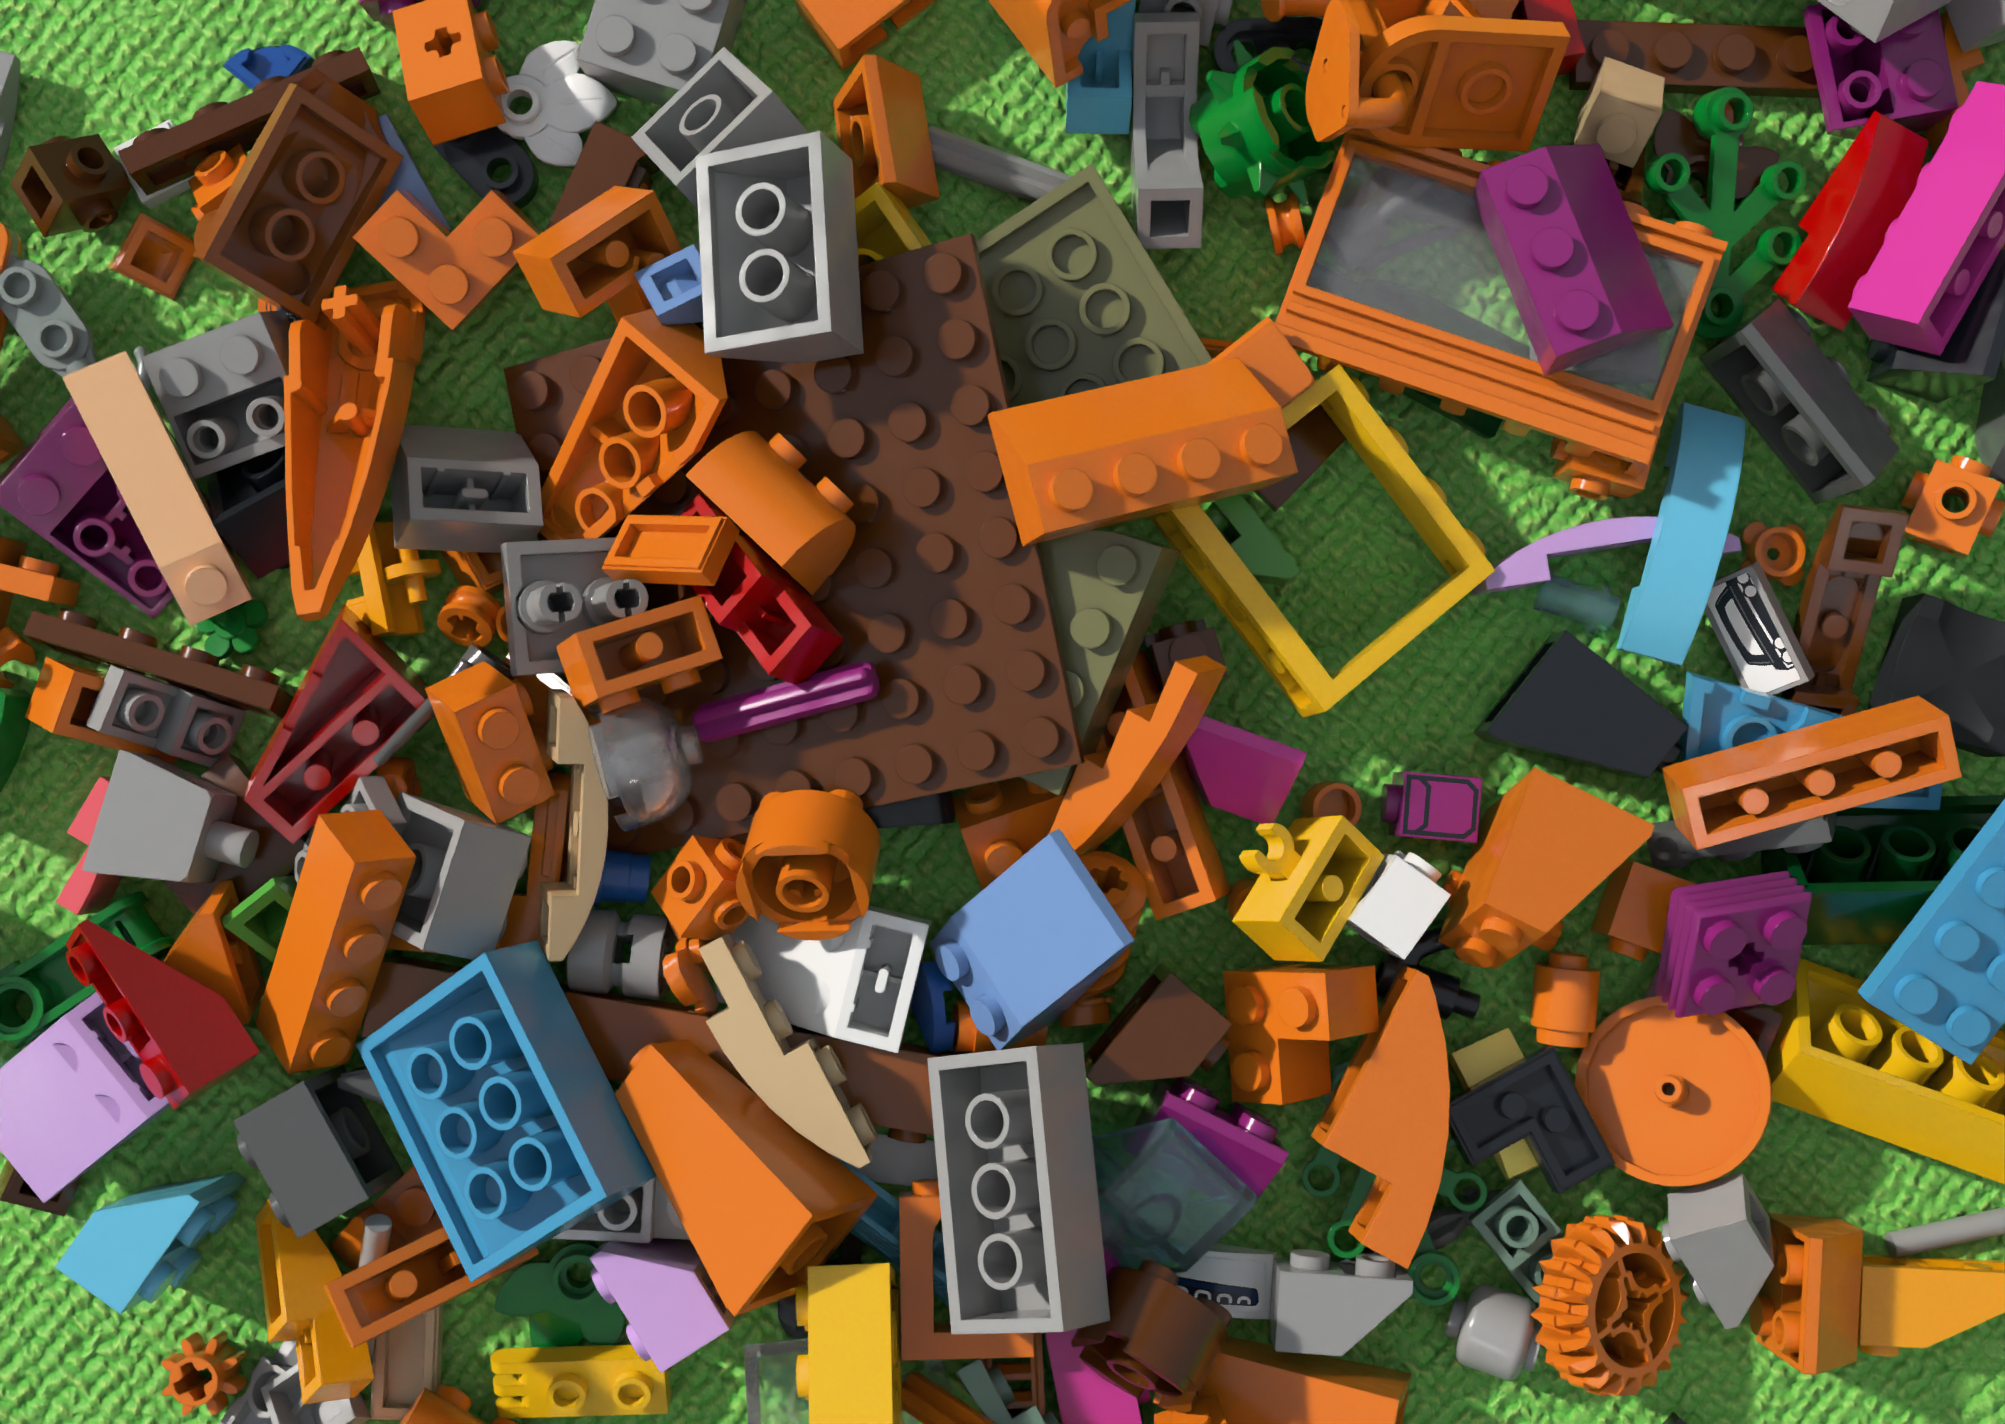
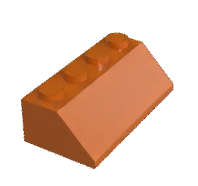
M1238 357L994 411L987 415L1023 547L1267 488L1298 473L1281 406Z

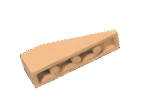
M125 350L63 376L62 379L189 625L193 626L251 600L252 595L249 582L228 542L214 527L211 510L127 351Z

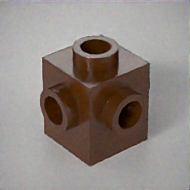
M99 134L72 139L69 136H57L42 144L29 146L10 184L44 237L81 229L87 233L105 229L118 218V211L132 188L123 165L112 156Z

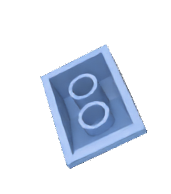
M1057 829L1049 833L957 911L929 945L935 953V960L941 973L948 980L953 981L970 1007L971 1018L977 1029L989 1037L996 1050H1003L1057 1021L1135 940L1062 831Z

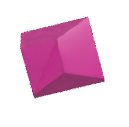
M1206 716L1202 717L1198 727L1181 751L1191 779L1204 806H1213L1261 824L1275 822L1307 752Z

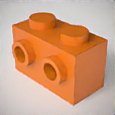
M701 595L576 632L556 646L573 697L580 709L599 703L602 714L617 711L641 702L638 690L661 684L664 694H668L702 682L699 671L723 658Z
M482 661L425 688L467 799L495 824H499L555 796L547 773L554 768L553 760L546 754V745L543 740L532 732L527 717L534 714V707L528 692L518 679L511 681L486 661Z

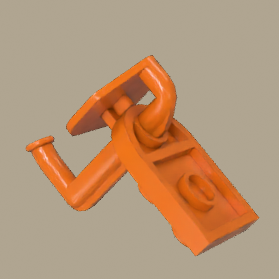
M1261 0L1263 14L1270 22H1278L1283 16L1324 17L1310 66L1305 93L1306 114L1317 142H1330L1352 128L1368 129L1382 141L1398 146L1528 152L1571 38L1563 22L1423 15L1403 20L1387 29L1380 11L1373 0Z

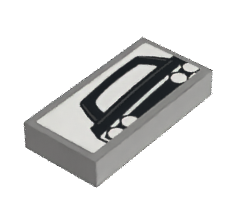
M1759 561L1714 580L1704 611L1741 687L1775 695L1805 683L1815 676Z

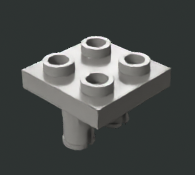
M616 537L505 542L500 545L511 677L565 673L556 649L557 645L576 632L645 612L649 596L642 582L636 579L613 581L601 569Z

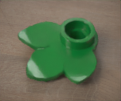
M576 1241L564 1245L549 1261L523 1263L503 1283L495 1303V1310L501 1314L518 1317L530 1316L529 1329L533 1347L576 1346L583 1337L595 1346L616 1345L625 1324V1315L617 1302L613 1304L607 1303L598 1292L592 1277L586 1281H576L569 1274V1267L575 1263H584L590 1269L595 1268L590 1257L599 1246L586 1241Z

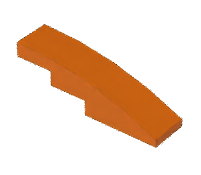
M1206 655L1175 661L1159 701L1127 709L1112 747L1084 755L1085 763L1077 764L1049 833L1060 829L1079 856L1080 854L1094 851L1121 828L1162 781L1198 727L1227 667Z

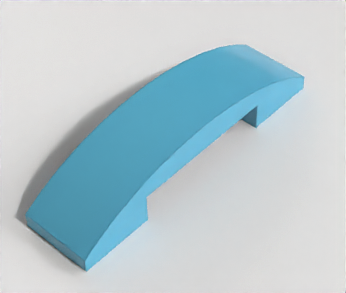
M1685 402L1680 404L1664 466L1670 467L1641 582L1639 586L1633 587L1631 590L1617 650L1676 666L1683 664L1705 610L1726 542L1741 473L1746 419Z

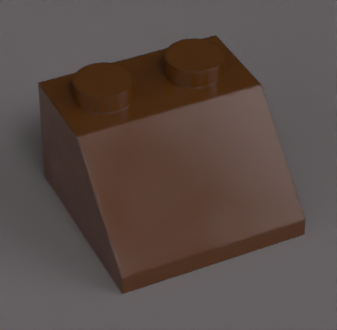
M1160 963L1085 1053L1086 1077L1095 1085L1187 1077L1199 1065L1203 1069L1208 1070L1228 1048L1231 1039L1225 1033L1233 1024Z

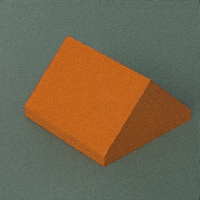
M876 54L863 55L832 101L839 148L853 162L855 199L876 182L900 198L907 209L940 199L920 76Z

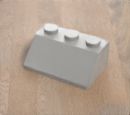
M821 131L695 156L705 354L710 357L797 364L863 354L852 159Z

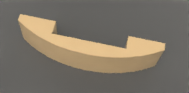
M549 688L546 754L557 764H572L567 882H541L538 943L548 961H563L587 921L601 881L608 837V800L601 757L583 712L574 697L566 691Z

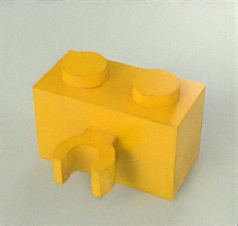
M1343 815L1295 818L1288 830L1278 823L1259 824L1256 831L1267 841L1268 854L1265 856L1259 850H1243L1239 855L1243 866L1248 871L1260 874L1232 922L1275 961L1323 962L1385 856Z

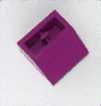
M1821 3L1806 6L1802 10L1828 135L1855 140L1874 110L1915 133L1923 132L1958 108L1939 9L1877 43L1854 31L1847 22Z
M1176 1077L1174 1083L1166 1079H1157L1125 1144L1129 1155L1247 1213L1282 1168L1289 1155L1287 1149L1276 1138L1279 1129L1269 1124L1270 1119L1237 1102L1231 1112L1218 1106L1219 1099L1211 1095L1212 1090L1188 1077Z

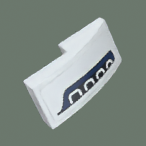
M1148 1238L1139 1242L1137 1269H1139L1143 1260L1155 1261L1169 1268L1178 1276L1177 1287L1195 1298L1203 1297L1220 1304L1229 1311L1232 1318H1270L1273 1258H1276L1277 1252L1214 1243L1209 1247Z

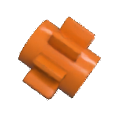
M222 1331L206 1344L202 1336L198 1332H194L181 1341L184 1353H173L162 1361L161 1365L166 1370L171 1371L169 1385L164 1388L162 1395H172L179 1403L183 1404L182 1415H189L205 1403L212 1415L218 1414L228 1406V1396L226 1393L237 1394L247 1386L248 1380L238 1374L240 1362L248 1353L247 1351L237 1352L234 1347L226 1343V1331ZM208 1368L211 1376L202 1378L199 1371Z

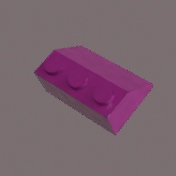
M1600 144L1544 146L1481 170L1472 197L1544 376L1672 329L1674 324Z

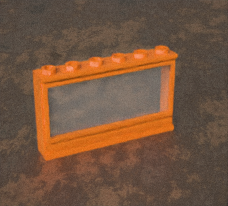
M1352 128L1345 132L1280 311L1274 322L1293 349L1318 357L1317 366L1327 372L1340 364L1342 368L1346 366L1379 377L1378 387L1392 394L1402 395L1404 388L1408 387L1441 398L1442 401L1439 407L1448 413L1463 416L1468 407L1503 419L1504 422L1501 428L1510 434L1524 437L1527 436L1530 429L1566 440L1564 450L1572 455L1588 458L1595 450L1628 461L1624 474L1636 478L1649 464L1655 441L1728 242L1714 238L1713 232L1701 224L1689 221H1678L1675 224L1667 223L1649 217L1650 213L1646 208L1632 202L1623 201L1674 326L1670 330L1544 376L1472 197L1481 170L1504 161L1492 160L1484 164L1462 157V152L1454 148L1398 146L1382 141L1368 129Z

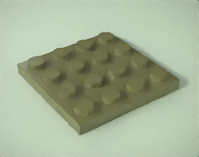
M1093 164L1081 170L976 240L1011 408L1205 365L1212 360V357Z

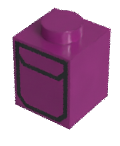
M1393 772L1392 784H1384L1382 788L1380 819L1382 822H1389L1388 835L1477 843L1482 778L1416 772Z

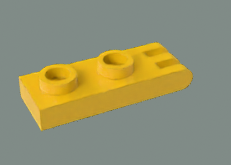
M631 1344L504 1348L493 1352L490 1356L491 1370L496 1374L493 1377L494 1393L498 1396L495 1400L496 1414L500 1418L668 1414L671 1402L669 1368L660 1373L652 1358L644 1361Z

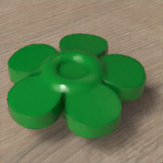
M246 601L197 623L196 628L202 634L209 636L204 644L205 651L220 658V660L229 657L234 649L242 655H249L260 646L262 640L261 635L254 629L262 627L267 622L269 613L267 607L261 601Z

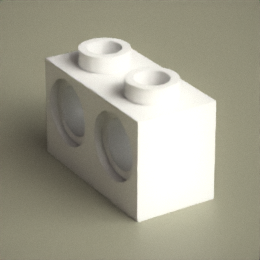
M1397 850L1394 855L1382 853L1385 856L1345 925L1379 950L1405 960L1451 894L1436 884L1442 875L1437 869L1412 852H1408L1405 855Z

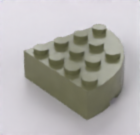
M1090 530L1039 543L1083 755L1096 752L1101 736L1106 730L1109 717L1112 715L1125 685V679L1130 667L1135 661L1181 550L1133 535L1100 530ZM1077 765L1019 777L1060 796L1066 793Z

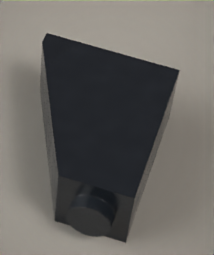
M1565 630L1552 634L1546 639L1474 730L1473 734L1482 741L1628 778L1649 777L1652 773L1656 776L1662 774L1661 767L1671 765L1676 760L1682 750V746L1677 741L1688 726Z

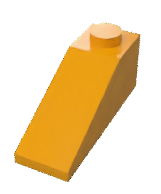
M1862 1254L1858 1350L1863 1353L1883 1357H1896L1900 1355V1347L1928 1348L2005 1313V1261L1917 1256L1893 1258L1891 1255Z

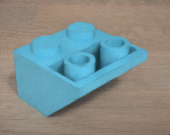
M230 1172L147 1187L96 1210L55 1268L120 1314L144 1300L153 1303L169 1285L178 1288L195 1270L202 1258V1255L195 1250L208 1232L213 1235L217 1234L231 1219L240 1204L233 1196L243 1184L245 1178L237 1172Z

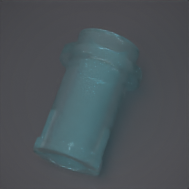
M1550 571L1551 580L1539 585L1533 609L1585 625L1586 633L1594 634L1596 630L1608 633L1616 618L1621 597L1610 594L1611 588L1609 586L1603 585L1598 590L1554 575Z

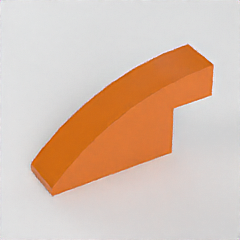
M1402 965L1378 1009L1380 1031L1364 1035L1311 1137L1325 1148L1377 1176L1348 1232L1362 1245L1408 1269L1427 1228L1441 1182L1449 1135L1450 1081L1446 1040L1430 978L1419 970Z

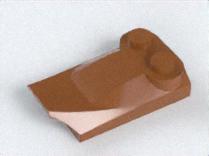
M316 68L304 78L290 83L219 208L205 214L198 222L194 233L195 252L193 257L212 271L267 303L301 320L307 319L315 324L322 311V300L328 299L358 243L352 237L372 217L403 158V155L392 149L380 127L377 110Z

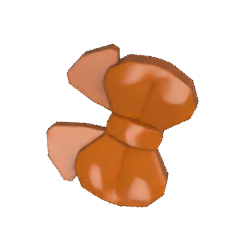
M669 921L678 941H676L675 945L676 952L665 955L662 961L664 977L671 991L684 1006L695 1004V1012L699 1015L713 1013L718 1006V1000L710 982L702 971L704 970L712 977L698 950L712 941L680 937Z

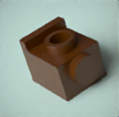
M1204 619L1200 621L1190 620L1158 630L1157 633L1146 635L1143 639L1161 694L1175 661L1206 655L1225 666L1214 626L1206 628ZM1227 670L1225 671L1222 679L1228 677Z

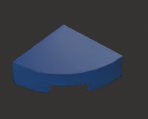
M281 44V46H267L255 50L250 48L241 50L231 57L223 67L253 91L254 87L263 80L274 76H286L288 78L311 68L315 60L299 48Z
M936 961L921 963L911 1003V1008L931 1054L952 1050L956 1035V1021L948 1022L943 997L944 991L953 990L952 982L941 973Z

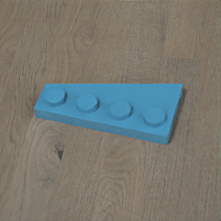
M1687 671L1682 722L1688 728L1680 737L1679 744L1682 746V750L1678 755V762L1829 721L1844 715ZM1943 783L1856 807L1940 810Z

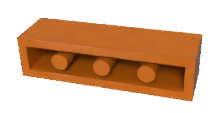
M1138 652L1134 663L1131 665L1125 679V685L1114 711L1109 717L1106 730L1101 736L1096 752L1112 747L1127 709L1159 701L1161 693L1146 652ZM1180 752L1162 781L1122 825L1136 867L1145 879L1148 893L1147 898L1155 921L1214 902L1232 892L1185 759Z
M1919 695L1661 767L1675 826L1696 850L1962 777L1949 715Z
M380 809L318 815L255 1022L288 1074L349 1063L416 860V855Z

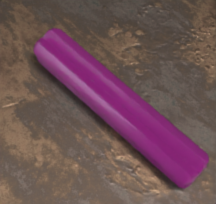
M863 660L813 674L807 682L795 685L783 682L702 704L693 714V725L697 729L699 738L704 742L710 743L874 699L880 690V681L874 665L869 661Z

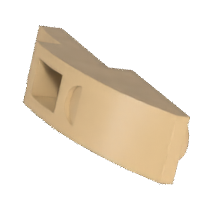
M728 933L699 948L698 950L728 1006L705 1022L724 1054L745 1082L772 1111L799 1134L827 1153L857 1168L870 1163L874 1154V1149L870 1143L877 1140L878 1135L862 1104L859 1103L851 1108L839 1084L846 1081L847 1076L833 1048L827 1045L820 1049L814 1036L790 1048L786 1037L793 1034L791 1024L779 1002L775 998L766 1002L755 981L757 977L762 975V970L753 951L745 940L736 944L731 934Z

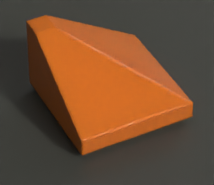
M140 212L113 256L108 269L173 300L194 260V240Z

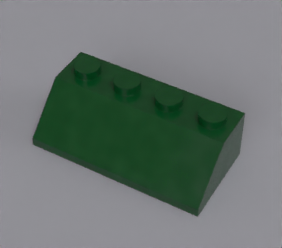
M2005 795L1941 796L1940 810L1859 807L1841 810L1837 812L1838 817L1832 842L1824 843L1821 847L1805 853H1788L1783 848L1761 850L1762 874L1789 871L1790 878L1798 880L1797 885H1804V892L1812 893L1807 920V933L1803 940V945L1895 943L2005 799Z

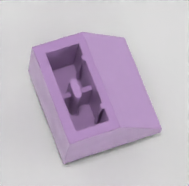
M653 1238L650 1243L604 1241L590 1257L591 1262L595 1266V1268L591 1269V1277L598 1292L607 1303L613 1304L617 1302L630 1323L626 1326V1333L634 1350L644 1361L652 1358L660 1373L728 1331L736 1318L725 1307L691 1240Z

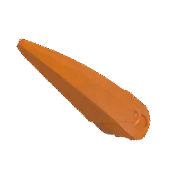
M398 280L348 288L347 285L334 287V295L322 300V311L317 325L307 319L293 321L290 324L289 375L284 376L287 532L292 595L296 614L304 621H317L326 618L359 558L377 517L400 446L412 393L415 368L421 365L427 307Z

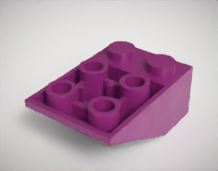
M71 397L0 476V506L154 619L174 595L160 572ZM201 491L211 510L209 497Z

